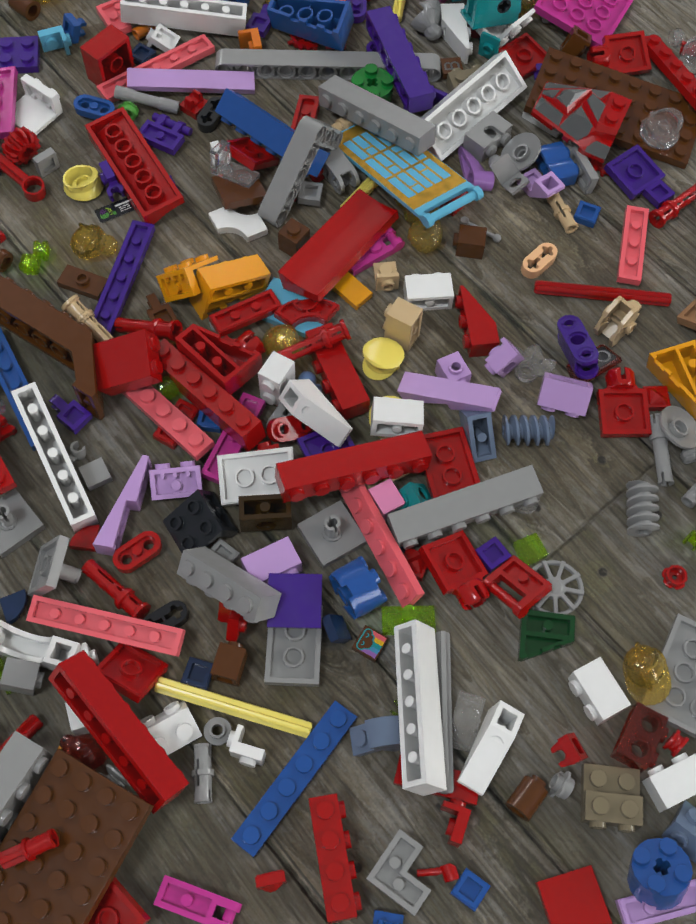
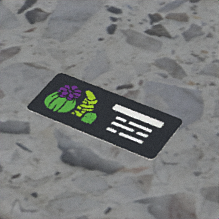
M124 198L96 209L95 213L99 221L103 223L135 209L128 198Z

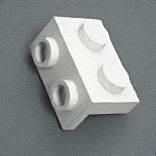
M178 701L172 702L163 709L162 713L156 716L149 715L140 720L148 728L149 733L157 743L164 748L167 755L202 736L185 701L180 703Z

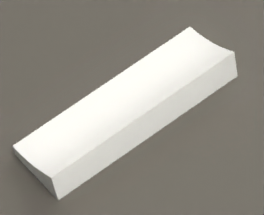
M506 50L491 57L421 117L436 125L435 144L428 150L441 161L463 143L466 132L492 111L498 113L527 88L526 83Z

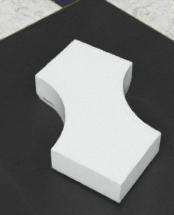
M224 207L208 213L209 219L218 234H238L247 242L268 234V229L258 213L244 215L234 210H225Z

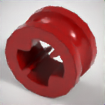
M679 729L662 746L664 750L669 749L671 751L670 755L672 757H675L689 741L687 736H681Z

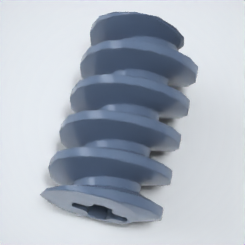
M506 415L502 417V437L505 439L506 446L510 445L511 439L515 440L516 446L520 445L521 439H524L526 446H529L531 439H534L536 446H539L541 439H544L545 445L549 446L551 439L554 437L555 418L553 415L548 420L545 415H541L538 420L535 415H531L528 420L525 415H521L519 420L516 415H511L509 421Z

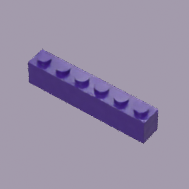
M390 6L366 11V29L387 72L394 78L393 85L406 111L416 113L432 109L433 99L436 97L435 88L433 85H430L426 71L422 70L420 59L418 56H415L412 43L408 42L405 30L399 24L397 14L393 13Z

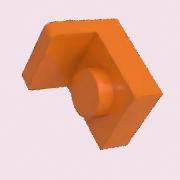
M258 28L238 31L240 49H262Z

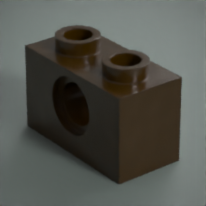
M281 494L238 496L241 532L292 530L291 501L283 503Z

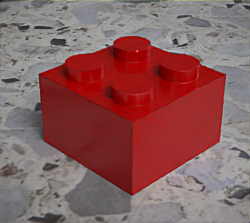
M112 24L80 47L87 77L96 85L126 72L127 68L135 67L129 36Z

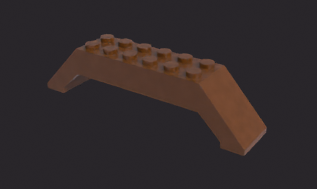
M0 275V326L73 370L76 381L72 384V387L80 405L101 421L105 417L103 392L98 391L93 350V344L96 342L92 336L91 328L83 322L79 324L67 312L58 311L49 301L45 299L43 301L40 300L29 289L20 288L11 278H4Z

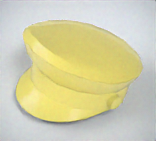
M76 165L69 168L63 175L64 192L74 200L90 201L96 199L103 190L104 185L98 175V170L94 167Z
M378 337L371 339L363 347V372L368 378L373 380H383L390 377L396 370H399L400 364L404 359L402 346L390 338Z

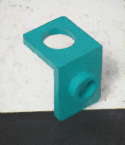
M483 31L480 36L478 54L488 59L498 54L500 38Z
M409 482L398 491L403 497L405 505L395 511L432 499L426 486L420 483ZM419 490L423 493L425 499L420 495Z

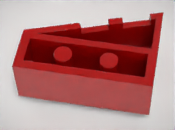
M194 323L175 337L177 349L230 395L253 378L263 366L262 354L255 350L254 352L241 347V344L235 341L231 343L224 340L219 334Z

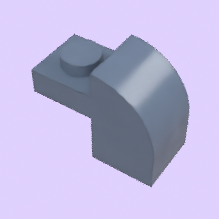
M399 716L372 718L365 720L364 724L349 728L353 756L360 757L381 750L393 752L400 750Z

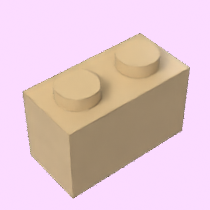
M397 297L393 304L390 303L384 312L386 317L383 325L385 330L384 337L396 341L402 346L403 350L409 352L420 335L423 309Z

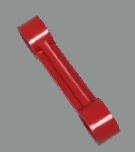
M0 153V170L22 187L25 198L31 202H38L44 199L46 196L44 181L38 176H28ZM32 185L41 186L38 192L30 193L26 191Z

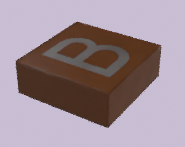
M460 57L440 58L442 79H447L448 72H451L454 68H461L463 70Z

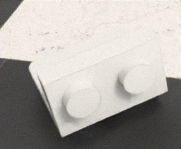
M532 8L512 24L477 29L476 32L480 36L484 31L500 38L499 47L501 48L510 40L508 37L513 39L521 31L522 27L524 28L533 20L531 16L536 10Z
M25 74L20 78L25 95L16 102L15 126L19 129L24 126L38 135L62 114L63 110L59 100L60 96L56 90L43 85L39 79H34Z

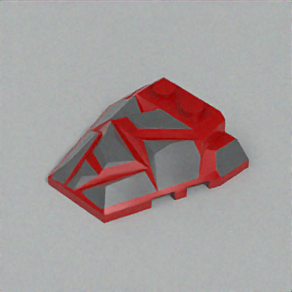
M546 82L530 115L551 131L557 129L563 134L562 139L565 142L571 140L578 145V151L581 154L604 163L632 99L612 91Z

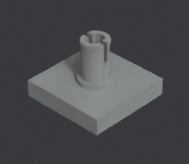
M16 488L0 498V557L3 559L46 529Z
M341 500L297 524V529L323 569L367 545L361 530Z
M58 535L41 546L27 593L28 596H42L56 589L58 579L73 584L79 581L81 569L63 563L70 538Z

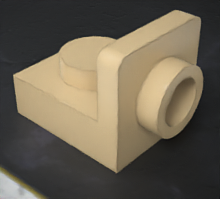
M396 261L373 263L376 291L398 289L400 276L397 272Z

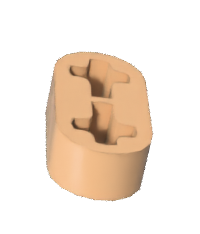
M542 243L526 256L521 266L523 276L534 279L548 269L556 260L558 252L556 246L551 243Z

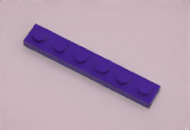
M132 220L94 310V317L111 335H113L116 328L114 327V322L116 318L121 316L154 235V224Z

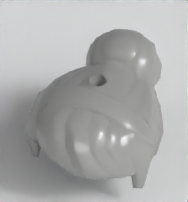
M426 0L425 2H419L423 10L413 19L410 26L416 31L424 33L428 40L435 41L442 34V28L439 26L441 20L440 1Z

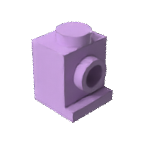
M505 337L500 340L503 343L501 346L498 345L489 352V356L485 359L487 363L484 365L492 375L498 374L503 378L525 359Z

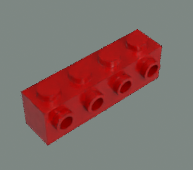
M332 322L305 331V339L319 334V330L323 327L327 329L333 326ZM336 332V333H334V334H332V335H330V336L333 337V336L338 335V334H337V332ZM320 339V340L316 341L315 343L317 344V343H319V342H322L323 340ZM341 341L333 344L330 349L323 347L307 354V356L311 355L313 359L312 366L316 375H321V384L325 394H330L332 398L331 404L345 420L369 412L370 399ZM312 344L304 346V349L312 346Z
M337 793L308 798L327 924L357 919V911L362 910L359 891L353 892L351 880L357 879L354 860L348 861L346 849L352 847L349 830L343 831L341 819L346 818L344 800L338 801Z

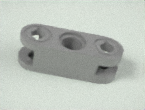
M321 147L330 153L322 167V174L338 194H342L345 192V187L350 184L353 187L359 186V175L341 149L337 147V149L331 150Z

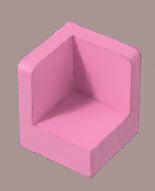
M391 479L368 489L385 521L387 514L405 505L403 497Z

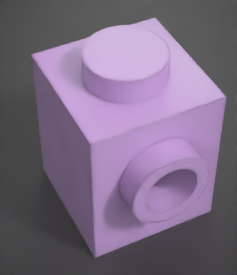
M458 351L442 357L436 362L435 373L437 377L470 383L472 373Z

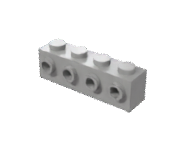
M205 546L183 550L177 574L184 578L188 584L200 588L206 596L217 599L223 603L225 608L239 613L247 622L258 623L259 621L274 618L282 593Z

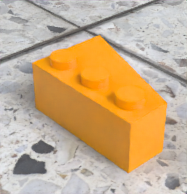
M258 254L203 266L197 269L195 275L201 293L190 297L189 301L200 319L204 320L208 318L207 313L218 308L220 310L227 308L226 304L236 299H239L241 302L266 290L271 273Z
M696 339L649 353L646 367L663 386H667L668 391L696 420Z

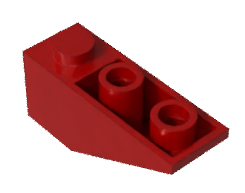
M461 285L458 295H455V308L460 310L458 322L459 328L464 330V335L462 336L463 348L468 350L469 358L489 356V352L500 344L496 322L470 292Z

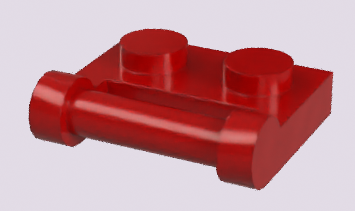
M515 555L483 580L489 593H492L512 609V613L519 619L523 618L532 606L552 591V584ZM503 581L522 596L523 599L517 601L497 584Z

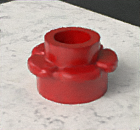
M671 565L662 571L663 583L668 588L680 590L688 580L687 572L682 566Z

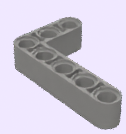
M307 115L302 117L259 207L258 215L263 220L277 228L284 223L320 146L331 150L337 149L342 141L343 133L318 119Z

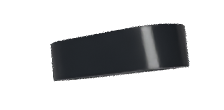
M221 97L210 98L198 114L197 124L201 132L211 133L220 124L222 116L216 113L213 108L216 109Z
M174 600L150 613L142 620L179 628L187 622L189 613L183 602ZM175 608L177 611H181V617L178 619L175 616L171 617L172 610Z

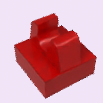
M194 89L179 104L180 111L197 120L198 114L208 100L203 98L202 93Z
M574 732L557 739L558 742L551 748L552 753H556L559 750L565 753V759L558 763L560 767L574 765L588 758Z

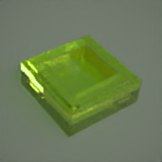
M537 533L513 542L512 546L519 559L528 566L548 556Z

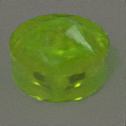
M163 375V382L157 383L158 391L167 399L172 400L179 394V390L172 379Z

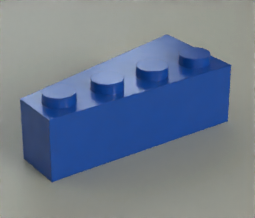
M270 0L267 7L272 28L339 51L344 50L354 23L350 1Z

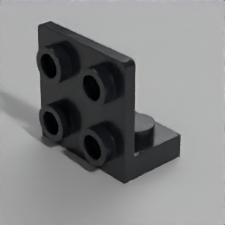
M197 489L163 520L164 525L181 553L186 549L207 547L217 537L233 538L239 532L225 508L221 506V502L215 492Z

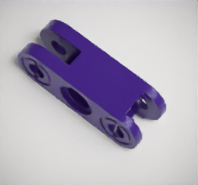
M565 315L557 322L558 344L575 375L581 379H592L599 372L598 350L581 320L574 315ZM586 367L590 368V370L584 371L582 369Z

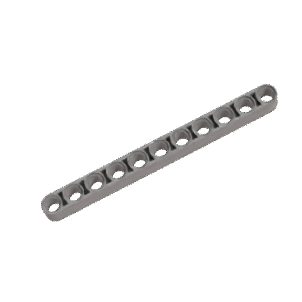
M224 48L216 52L215 59L216 71L254 72V79L328 80L337 75L347 81H351L354 73L364 68L367 64H375L384 70L386 68L378 52ZM414 53L415 56L419 57L421 68L423 71H426L428 81H438L441 77L439 55L435 53Z

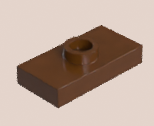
M67 264L57 280L58 287L99 301L108 278Z

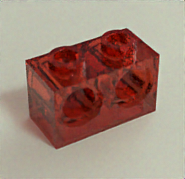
M637 702L629 711L610 757L632 769H640V773L648 767L652 768L659 755L655 751L659 742L663 743L668 734L669 728L665 726L669 718ZM642 721H647L651 724L652 733L643 729ZM631 745H636L641 749V758L636 757L632 753Z

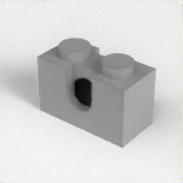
M492 111L465 133L463 147L482 163L496 153L497 147L505 146L511 139L513 125L495 111Z

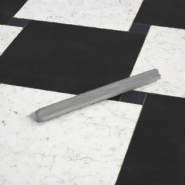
M446 631L435 632L447 787L446 791L438 793L451 794L454 791L450 634Z

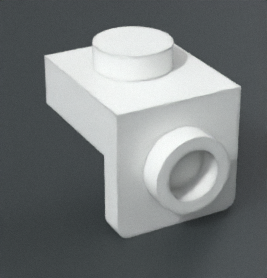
M238 724L236 731L231 730L226 747L230 748V755L240 759L239 763L247 767L255 768L256 764L263 766L266 757L265 750L241 743L245 728L243 725Z

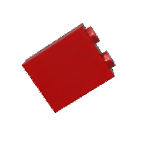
M146 329L93 344L98 391L114 396L163 382V365L159 357L160 341L156 335Z

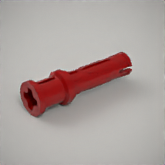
M696 183L675 199L667 200L661 204L660 208L650 211L648 215L650 223L655 228L660 229L665 226L668 220L675 219L680 210L696 200Z
M118 317L114 322V327H121L115 328L117 332L133 333L146 329L156 335L159 340L169 338L171 341H175V337L183 332V326L179 320L164 321L161 318H155L152 321Z
M341 319L338 324L327 329L323 327L319 330V334L277 351V353L294 361L323 347L330 349L335 343L345 339L351 340V336L344 320ZM338 331H341V333L338 335H335L333 337L330 336ZM320 339L323 340L322 342H319V343H317V344L315 343L316 341H318V340H320ZM312 344V346L292 354L293 351Z
M94 559L88 560L83 565L81 572L87 575L114 600L115 607L119 610L123 609L133 618L143 619L147 616L151 605L147 602L143 603L135 595L133 589L122 586Z

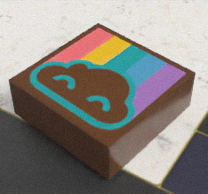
M365 625L353 644L352 650L375 663L389 638Z

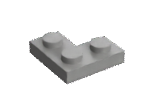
M399 829L366 880L414 917L431 890L407 872L423 846Z

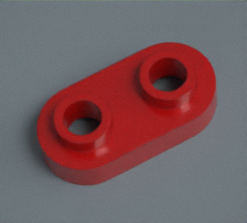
M293 415L270 420L267 424L266 432L271 441L280 443L297 440L302 436L312 433L313 429L306 424L305 429H303L302 422ZM281 426L284 428L283 434L280 431Z
M144 531L119 547L114 552L112 558L116 569L121 573H132L156 557L162 550V542L159 535L153 531ZM153 544V548L149 550L145 549V546ZM125 559H132L129 564H123Z

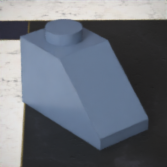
M459 410L461 427L463 426L474 463L497 458L491 412Z

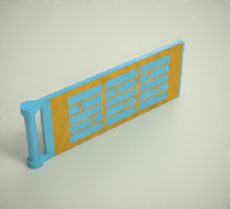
M357 124L341 131L343 138L338 147L348 160L418 217L426 228H430L437 220L474 200L478 201L484 197L483 190L479 186L472 185L428 150L418 157ZM466 191L468 192L467 194L463 195L462 197H460V198L454 200L453 202H451V203H449V204L443 206L442 208H440V209H438V210L432 212L431 214L428 213V212L432 211L433 209H435V208L441 206L442 204H444V203H446V202L452 200L453 198H455V197H457V196L463 194L464 192H466Z

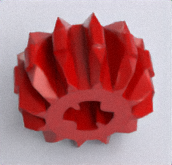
M24 126L20 129L16 127L13 132H9V135L3 138L5 142L1 145L5 157L18 166L22 163L26 165L30 159L33 160L32 158L34 155H38L37 150L41 147L37 135Z

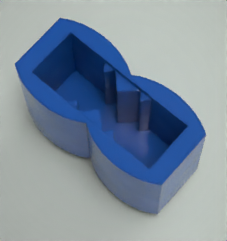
M562 141L541 146L540 154L535 161L540 172L545 175L552 171L565 186L575 184L579 175V167L570 158L569 148Z

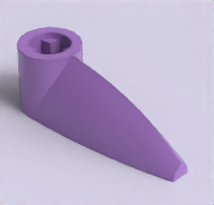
M460 145L458 155L464 179L474 186H479L483 191H491L494 186V173L492 171H485L480 162Z

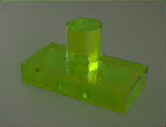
M406 605L404 608L402 606L381 607L382 634L394 635V626L414 619L434 628L436 632L434 605Z

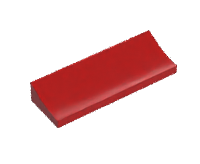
M124 107L84 125L90 141L103 161L107 160L118 183L122 185L126 197L142 222L155 224L168 212L185 203L182 194Z
M359 188L278 271L283 289L320 302L399 218L398 210L378 202Z

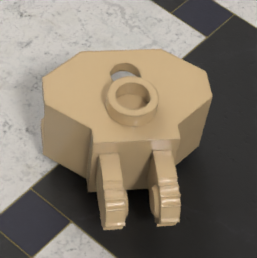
M618 296L603 311L600 320L594 328V334L598 336L603 333L609 338L608 345L611 347L615 346L625 334L629 335L637 325L635 320L639 316L638 312L642 305L636 300L626 301L623 297Z

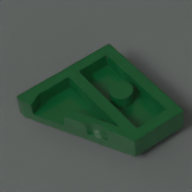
M529 610L520 619L518 661L522 662L572 645L575 638L576 616Z

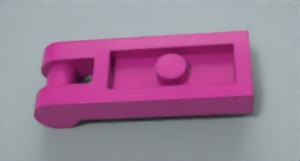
M390 227L349 272L356 276L373 266V263H378L401 250L405 242L401 237H397L395 235L396 231Z
M167 875L164 876L153 903L155 906L202 924H233L236 913H240L243 905ZM217 905L225 908L221 920L213 917Z

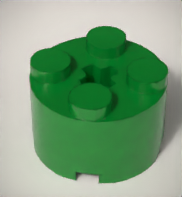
M370 63L354 73L351 83L392 103L394 78L386 70Z

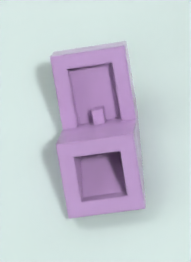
M533 168L523 174L530 181L529 184L522 188L529 197L549 198L565 189L564 183L552 171L542 176L536 168Z

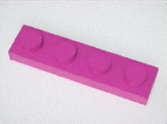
M243 392L239 399V402L257 418H260L266 406L265 400ZM222 431L201 470L202 478L219 484L217 455L241 453L243 447L225 431Z

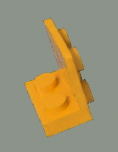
M207 253L183 260L178 265L174 264L163 268L165 273L157 275L156 278L165 302L200 294L201 291L193 270L219 260L218 256L209 257Z

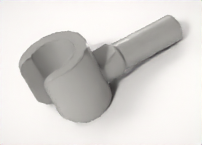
M74 441L70 445L71 455L69 458L72 463L75 460H82L86 456L85 446L81 450L76 451L79 448L78 441Z

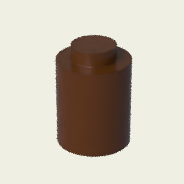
M8 0L9 7L29 21L35 20L40 14L41 6L36 0Z
M525 775L505 805L516 816L529 822L548 795V791L545 788L547 784L536 775L531 777Z

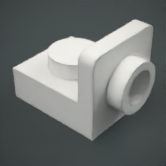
M159 23L155 30L151 28L145 39L148 40L146 46L151 48L153 44L160 50L167 52L176 47L181 37Z

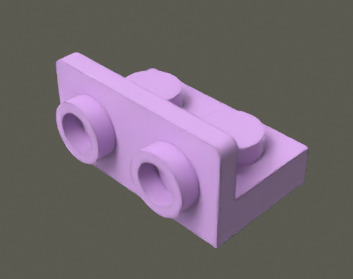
M195 460L180 462V467L170 468V463L155 464V469L149 470L152 501L189 497L197 489L203 490L201 465H195Z

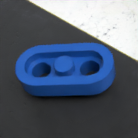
M87 94L77 96L73 102L78 115L93 120L115 110L114 104L111 101Z

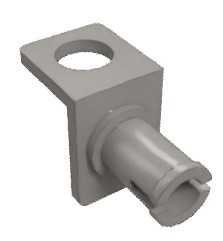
M507 152L501 156L496 154L489 158L488 164L501 186L512 196L529 184V179L519 172ZM521 180L518 186L511 187L515 181Z

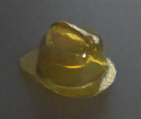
M636 642L634 647L626 653L623 661V673L630 696L637 703L646 706L656 705L663 702L671 690V677L666 659L658 649Z

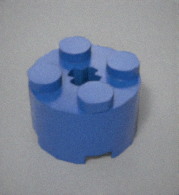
M362 556L336 569L329 576V581L335 594H339L345 604L343 608L353 620L364 616L388 601L383 590L377 585L381 582L380 577L375 569L368 570V565Z
M668 837L647 839L639 844L632 854L627 876L630 891L640 903L643 901L650 906L656 907V910L672 909L681 903L688 890L693 874L692 865L688 855L677 845L675 840Z

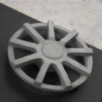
M544 560L532 568L534 571L542 567L544 568L548 577L546 580L552 584V591L533 607L538 611L551 612L541 608L549 598L553 600V612L551 613L567 615L573 612L580 605L584 595V586L579 572L577 573L565 561ZM549 566H559L556 577H553ZM563 569L572 574V576L561 580ZM576 579L579 589L569 588L565 585ZM567 592L578 595L575 604H573L564 593ZM561 598L569 609L558 612V599Z

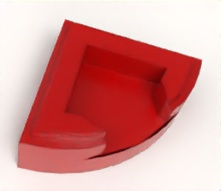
M91 525L79 530L69 543L70 549L96 552L93 542L101 529L100 525Z

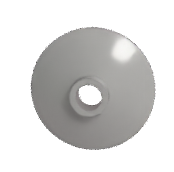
M521 133L506 143L501 155L507 152L517 169L522 171L530 167L538 158L541 151V142L533 133Z
M667 406L660 413L659 421L666 437L674 445L682 449L690 450L695 448L696 421L678 406Z

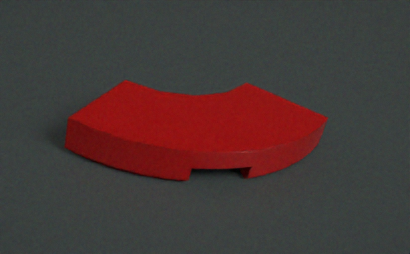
M324 298L320 302L312 299H295L279 307L274 312V317L292 329L308 321L319 322L325 325L340 310V305Z

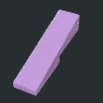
M406 371L397 390L402 399L424 401V403L447 404L450 410L486 412L495 411L502 392L498 387Z
M142 455L95 538L93 546L98 554L113 556L114 552L121 545L130 510H141L149 481V470H152L149 456Z

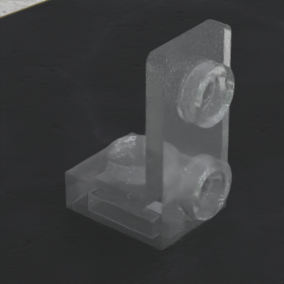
M221 140L210 150L212 174L250 188L260 178L259 172L231 162L230 142Z

